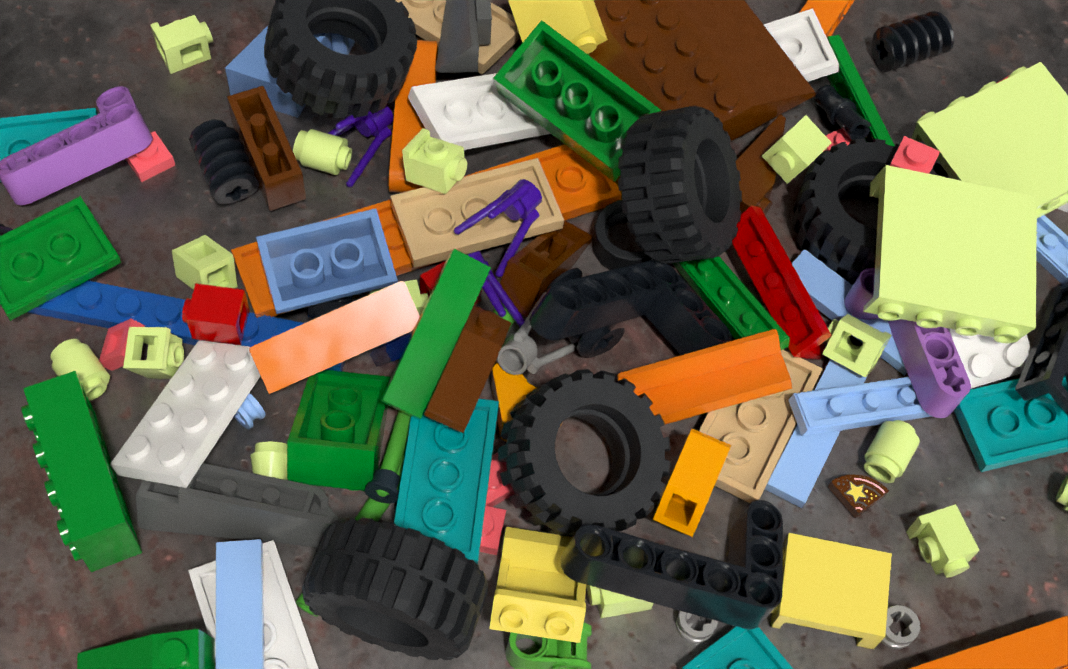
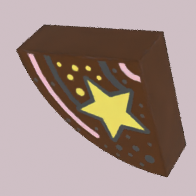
M856 474L838 477L828 485L830 491L855 519L883 499L889 492L880 482L870 477Z

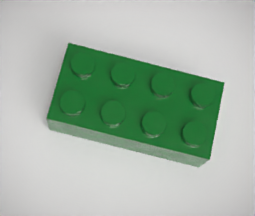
M542 20L493 77L498 93L613 182L621 175V170L618 168L619 157L622 156L621 145L623 139L627 136L626 132L629 127L645 114L661 112V109Z
M76 371L23 388L28 405L21 407L22 414L29 431L34 432L37 442L32 444L41 469L45 468L49 479L44 482L52 506H57L61 517L60 520L56 521L64 545H69L74 560L79 561L83 559L90 572H94L141 554L142 550L116 473L110 465L112 461L94 407Z

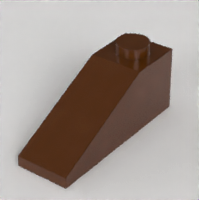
M781 114L736 160L737 170L740 171L741 181H739L740 191H742V202H740L739 209L741 214L753 205L761 207L766 215L773 203L769 200L774 186L776 171L762 155L783 136L786 117Z
M565 220L562 229L539 235L508 260L500 285L522 315L528 317L548 286L558 276L572 268L591 243L592 235Z
M475 305L473 306L424 416L464 433L512 322L499 317L494 312L486 311Z

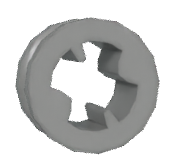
M895 605L887 609L886 634L881 642L891 649L900 650L906 648L918 636L920 621L910 608ZM892 618H895V623L901 620L907 628L902 632L904 637H901L900 631L895 635L890 630L889 626L893 623Z
M683 611L679 612L676 620L677 631L687 642L694 644L703 643L709 640L717 628L718 621L706 618L708 623L704 624L700 631L692 629L693 623L687 624L686 619H690L692 614Z

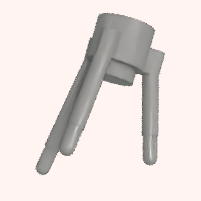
M546 292L536 302L521 328L515 334H509L504 345L501 347L496 363H499L500 367L509 374L519 375L525 372L526 369L530 373L535 374L542 366L577 350L576 345L570 344L540 358L536 357V343L528 336L532 328L529 318Z

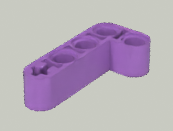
M118 86L103 92L96 100L100 111L99 114L11 154L0 161V181L15 204L27 205L124 160L144 150L151 144L153 139L150 130L126 87Z
M868 268L860 273L844 300L848 312L859 319L871 320L879 318L877 314L863 312L864 305L873 298L875 268ZM903 319L888 321L892 336L922 409L935 418L948 417L970 392L971 388L970 379L948 328H923L918 326L917 322Z

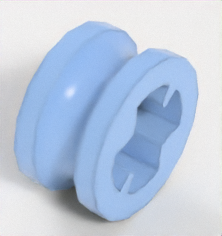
M249 393L234 415V418L244 428L250 430L254 426V419L262 420L266 414L259 402Z

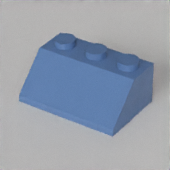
M376 208L256 237L261 263L276 314L387 287L398 282Z

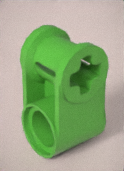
M583 623L580 643L511 632L505 650L506 659L514 669H591V663L587 661V638L592 635V627L587 623ZM524 638L531 639L536 643L538 652L530 655L524 654L517 648L516 641Z

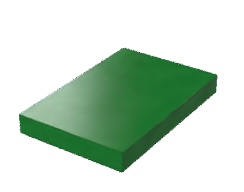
M81 196L0 236V305L10 321L121 263L119 255Z

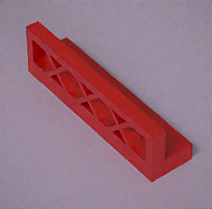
M752 205L741 214L740 222L737 223L738 232L732 240V244L772 318L790 337L788 348L793 357L820 360L825 356L823 355L825 350L823 342L832 335L761 207Z

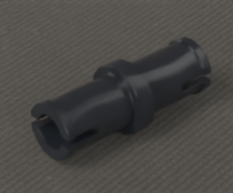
M831 85L821 86L816 91L814 97L817 99H814V102L827 113L828 120L834 126L841 127L851 140L863 139L869 134L870 128L867 127H870L871 124L857 112L856 105L850 99L843 98Z

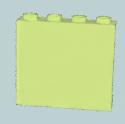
M1042 62L1029 68L1025 66L1020 67L1012 72L1007 79L999 83L995 81L989 82L976 94L968 98L961 96L952 101L946 109L936 114L934 111L928 112L916 122V128L911 139L918 142L924 141L927 146L940 151L937 160L951 179L1037 196V218L1068 203V95Z
M885 165L870 183V196L879 198L873 298L864 305L863 312L877 314L880 319L888 321L899 319L914 321L923 328L944 327L954 329L957 334L964 336L979 334L994 337V340L1000 343L1017 342L1036 328L1037 196Z

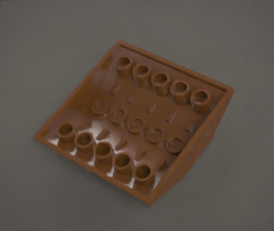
M594 0L608 40L599 44L588 55L661 109V111L689 106L703 107L720 119L723 123V130L728 132L732 141L815 96L813 88L745 0ZM521 38L518 40L520 45L522 44ZM620 175V176L617 178V180L615 181L616 184H617V186H618V188H619L618 179L621 178V175Z

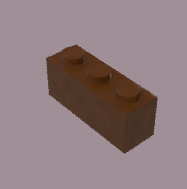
M264 86L227 96L232 124L239 133V140L244 145V152L248 154L249 164L253 166L254 176L259 180V187L269 211L305 200L306 195L302 171Z

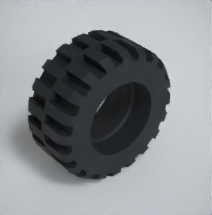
M276 0L272 8L265 37L264 57L267 60L266 66L270 75L273 78H277L276 84L285 94L290 92L293 95L292 100L303 107L306 104L313 108L312 112L323 115L324 112L332 113L333 118L344 119L347 114H353L354 118L368 115L369 110L372 113H376L384 109L386 104L393 102L399 95L417 49L416 28L412 18H408L409 12L402 1L398 3L396 0ZM319 33H335L346 36L362 46L368 54L346 55L335 52L321 44L314 35Z
M699 106L650 113L639 117L626 132L627 136L623 139L621 145L623 153L619 157L618 168L621 170V178L618 179L619 191H622L623 197L621 205L623 213H626L628 218L627 226L629 231L636 236V244L645 251L647 256L661 263H676L719 257L732 245V240L737 235V223L741 219L740 202H742V191H740L739 181H741L740 171L737 170L736 166L737 157L735 150L731 148V139L728 132L723 130V123L714 116V113Z
M865 138L851 140L849 145L841 142L832 146L830 151L822 152L815 159L814 164L809 167L794 204L793 212L795 214L792 224L793 230L798 233L796 240L802 250L807 249L809 253L852 285L863 270L875 268L877 229L865 226L854 220L844 210L840 200L858 197L878 203L879 198L870 196V183L885 165L890 166L899 147L897 143L895 146L885 144L886 140L873 139L872 142H866ZM932 168L930 174L937 175Z
M589 369L577 370L569 375L565 373L528 393L526 399L517 403L510 412L513 419L504 424L500 435L503 439L507 440V444L498 448V461L506 462L507 471L500 473L503 486L511 484L515 493L509 499L515 508L524 506L528 510L525 519L533 526L545 524V533L573 537L581 526L588 524L619 532L636 525L637 519L645 518L654 509L652 501L662 497L666 485L661 482V478L670 475L671 461L665 460V452L671 450L669 437L663 438L660 429L665 423L660 413L654 415L649 407L653 402L645 393L639 396L633 392L636 388L635 384L623 378L618 382H614V374L602 370L595 374ZM576 417L591 423L604 435L609 444L613 461L612 473L606 488L600 494L590 495L578 490L565 478L559 468L555 454V441L561 423L567 418Z
M345 518L342 521L338 520L324 532L303 583L302 594L304 602L309 606L311 612L315 615H320L323 621L340 628V631L348 635H354L367 643L382 646L384 649L393 652H402L412 657L418 658L421 656L429 660H438L439 658L452 660L462 655L470 646L488 593V583L484 572L479 569V565L476 562L465 558L464 553L456 548L452 549L446 546L445 542L439 539L427 537L420 534V531L411 528L398 527L395 523L386 521L382 523L375 522L369 518H361L359 520Z

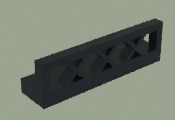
M1068 283L1055 287L1015 388L1024 401L1049 393L1067 415L1068 392L1061 384L1063 378L1066 377L1068 385Z

